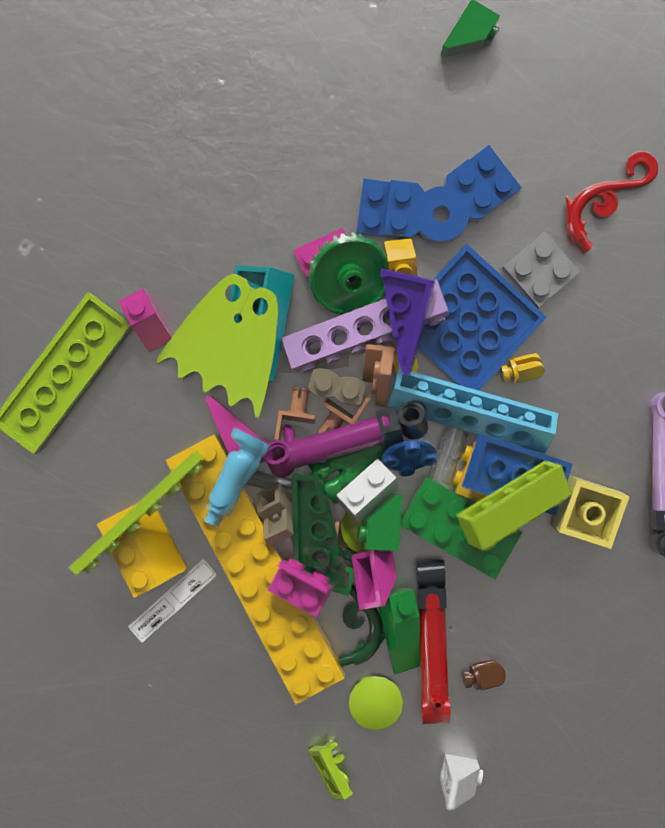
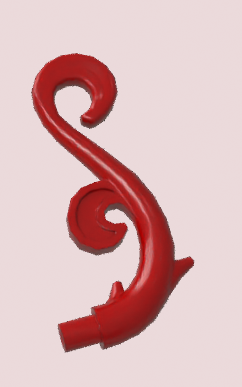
M638 151L633 153L627 160V175L633 177L635 175V166L642 164L648 171L644 178L640 180L601 182L581 191L573 201L569 196L566 197L567 232L574 244L578 243L585 253L594 247L586 237L588 234L584 230L586 220L581 222V213L586 204L595 197H602L603 203H599L597 200L594 201L592 210L597 217L606 218L611 216L618 207V198L613 191L643 187L656 178L658 163L652 154L646 151Z

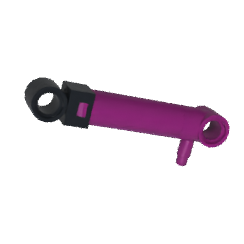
M407 402L399 408L397 414L394 406L376 411L377 417L298 440H295L291 425L286 424L283 426L284 441L276 440L268 444L270 448L263 457L272 474L282 478L291 475L296 468L385 443L386 448H389L392 445L404 442L403 435L408 439L416 440L422 438L427 433L428 422L425 410L417 402Z

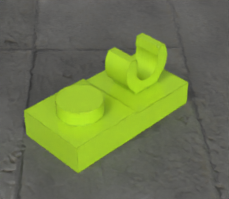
M329 742L325 746H313L308 750V753L332 799L346 800L353 793L349 787L350 781L348 777L336 765L344 760V755L332 756V750L338 745L337 742Z

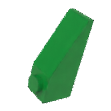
M398 587L391 590L385 606L379 607L394 674L420 667V616L414 589Z

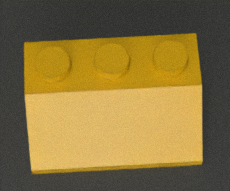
M135 505L98 523L97 526L102 536ZM159 510L150 517L145 514L138 520L141 526L129 536L124 533L118 539L121 544L111 552L134 598L188 569Z

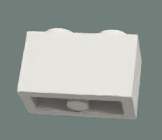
M377 459L337 494L339 504L359 524L383 500L398 489L397 479Z

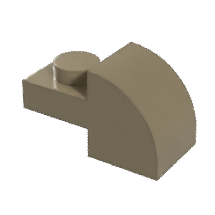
M278 482L257 493V514L264 520V541L272 546L292 536V498L287 490Z

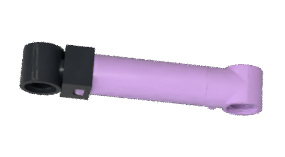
M665 392L653 396L650 401V411L653 414L652 508H649V528L655 530L650 534L648 541L652 551L665 557V549L661 547V540L665 537V412L662 409Z

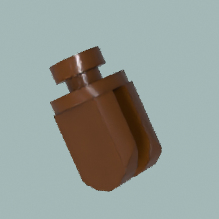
M488 660L470 666V673L468 671L462 672V679L465 688H471L473 684L475 690L482 691L503 685L506 679V672L495 660Z

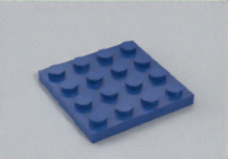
M466 243L433 279H437L450 315L446 316L445 321L434 326H430L429 323L424 324L418 349L457 385L479 391L547 317Z

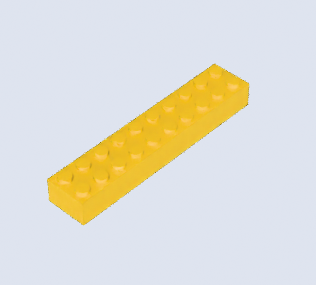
M214 434L165 461L172 472L194 451H198L205 458L200 463L203 468L190 479L187 475L179 482L182 485L181 491L295 704H298L345 679V671L341 667L317 618L268 591L279 569V562L285 559L277 544L270 546L264 541V520L257 514V506L247 487L244 485L232 512L227 517H223L219 526H214L204 521L210 510L206 507L208 504H211L210 495L229 455L219 435Z

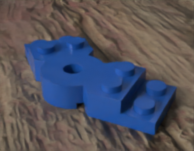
M490 145L450 172L445 178L444 187H434L426 192L418 183L398 180L387 182L363 179L356 234L391 239H413L417 234H420L429 243L447 244L456 240L462 234L468 220L478 223L521 190L522 187ZM436 210H443L447 213L448 220L439 222L434 218L433 213Z

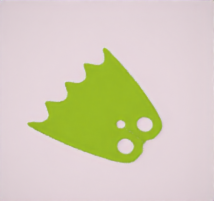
M237 274L226 276L190 312L173 334L172 339L168 341L159 354L156 362L160 363L170 357L175 358L178 363L179 379L191 372L200 373L204 392H208L217 385L224 386L227 390L230 407L243 398H249L253 403L255 416L258 418L267 390L275 348L278 321V303L275 294L263 287L257 289L250 287L248 281ZM235 284L239 286L241 294L238 300L231 302L227 300L225 292L230 285ZM258 298H264L268 303V309L265 314L256 315L253 312V303ZM238 313L242 315L240 323L234 321V316Z

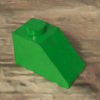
M470 0L443 44L441 55L447 57L481 49L487 40L492 42L500 29L497 26L500 15L479 2Z
M390 494L362 520V526H359L357 531V540L361 542L362 548L366 550L399 551L403 495Z

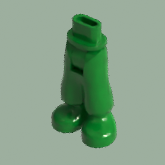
M384 443L331 458L325 462L310 464L308 467L313 474H322L323 481L335 471H339L338 476L324 483L327 495L336 505L339 503L337 494L374 461L378 459L381 462L382 455L388 448H386Z

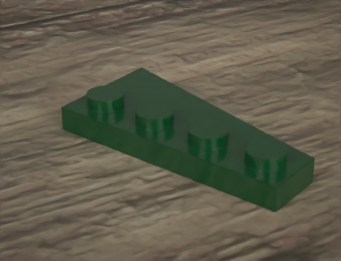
M292 474L293 559L302 563L305 566L303 570L312 575L314 572H318L329 579L328 584L334 587L347 588L350 586L322 474Z

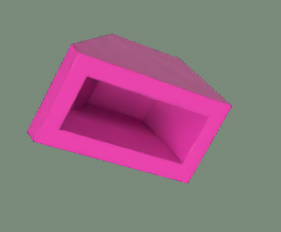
M142 288L118 301L130 325L148 352L168 343L172 339L148 291Z
M370 550L353 554L352 562L359 610L385 606L397 578L393 551Z

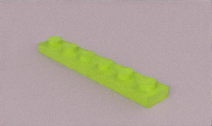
M198 451L192 452L69 567L76 576L83 571L89 574L100 564L97 559L104 552L109 555L121 544L118 539L124 533L128 536L141 526L138 520L145 514L150 517L162 506L159 501L166 494L172 497L182 488V485L179 483L187 475L190 479L203 468L200 463L205 458Z

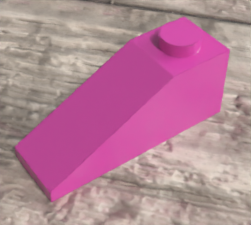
M213 396L205 398L228 453L239 452L240 450L239 444L231 437L234 428L268 444L266 438L260 439V436L216 398ZM264 457L261 458L260 464L265 462Z

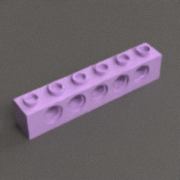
M437 279L434 280L435 285L424 323H429L430 326L444 322L445 317L450 315ZM386 299L282 337L281 339L291 369L297 372L300 371L301 374L308 373L316 369V365L325 361L326 364L335 363L342 359L341 355L349 352L352 355L366 351V345L377 342L378 345H383L393 340L392 327L385 323L386 317L390 314ZM364 323H372V332L366 336L361 335V326ZM340 332H345L347 334L346 342L342 345H336L335 336ZM317 341L320 342V352L316 355H311L309 351L311 344Z

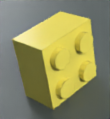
M569 475L567 482L572 495L565 498L560 504L551 526L559 533L611 549L630 496L618 490Z

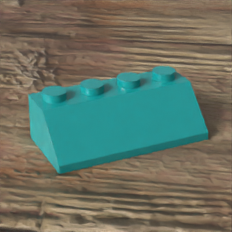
M235 265L234 274L245 278L250 287L254 289L259 287L268 289L277 298V331L269 381L275 382L282 345L281 338L284 334L295 274L272 267ZM232 285L229 301L234 302L239 299L241 294L239 286ZM264 298L256 299L252 306L253 312L259 316L265 314L268 309L267 301ZM239 313L234 316V321L236 323H240L242 321V315Z

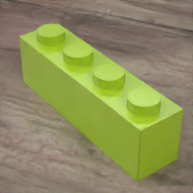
M543 461L457 514L468 544L481 550L490 549L505 536L516 533L527 522L538 519L546 510L560 505L572 493L562 466L549 461Z

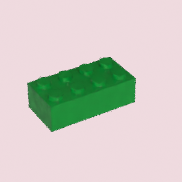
M424 475L401 515V526L496 580L523 532L518 530L512 535L505 536L490 549L481 550L468 544L457 514L474 505V503Z

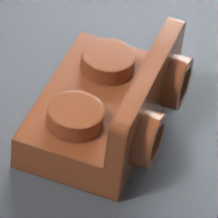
M368 344L366 345L362 380L373 382L371 394H377L375 405L386 407L394 348Z

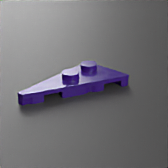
M381 269L380 273L384 282L385 298L389 307V318L396 342L399 366L402 376L410 378L435 281Z

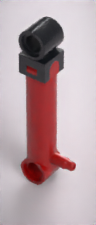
M444 559L416 560L417 605L420 616L422 724H447L451 722L448 688Z

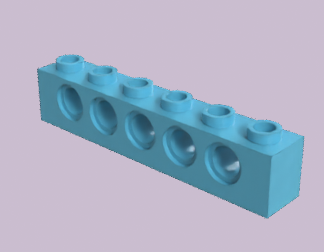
M401 368L398 369L387 407L394 406L395 411H398L407 402H417L423 406L426 418L429 421L475 434L481 433L541 453H546L556 435L558 413L415 372H411L410 378L402 376Z

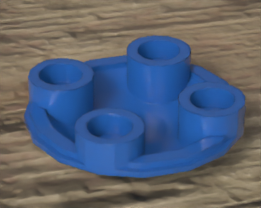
M411 440L400 442L385 450L382 455L383 465L389 469L399 471V475L402 477L411 476L415 473V470L434 465L437 462L435 448L432 444L425 441Z

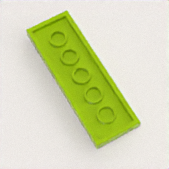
M87 292L0 408V430L32 454H37L132 328L129 321L92 293Z

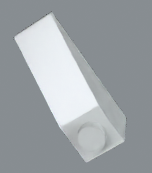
M445 754L440 783L447 809L453 810L475 796L476 786L480 787L483 779V770H480L477 760Z

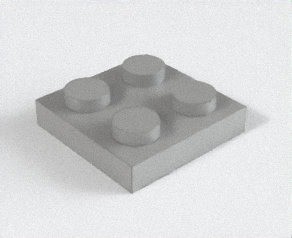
M545 231L502 267L537 308L580 273L579 269Z

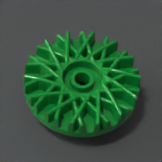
M353 232L351 236L347 237L344 234H341L340 238L335 235L333 236L334 241L330 243L325 241V247H318L319 253L317 255L313 254V261L309 262L311 268L308 271V281L315 299L322 307L332 313L343 315L378 302L383 298L386 292L380 272L381 269L389 270L388 258L382 248L375 241L373 242L370 237L368 239L364 238L362 234L356 236Z

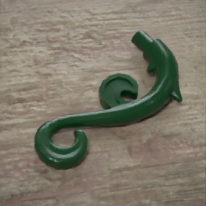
M341 548L343 559L349 560L353 567L352 555L358 553L351 548ZM353 584L349 594L356 601L347 604L343 609V622L348 628L353 630L360 628L364 624L365 619L358 618L357 613L363 611L369 621V635L364 644L360 640L358 647L351 650V653L339 656L341 667L351 664L357 666L368 661L375 655L385 639V633L382 632L381 617L376 607L359 610L357 590Z

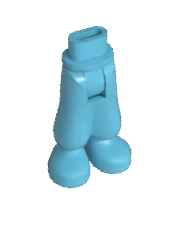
M236 428L233 429L231 437L239 444L240 450L239 452H231L227 456L221 474L210 495L211 504L206 506L210 510L204 521L214 526H219L223 517H227L232 512L244 485L256 472L261 458L270 448V445Z

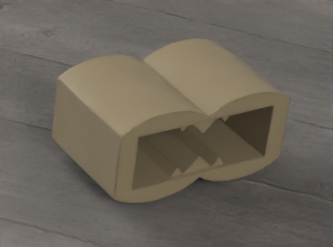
M313 369L308 386L311 392L320 397H335L340 402L348 405H360L366 388V384L357 378L349 376L339 377L336 373L327 369Z

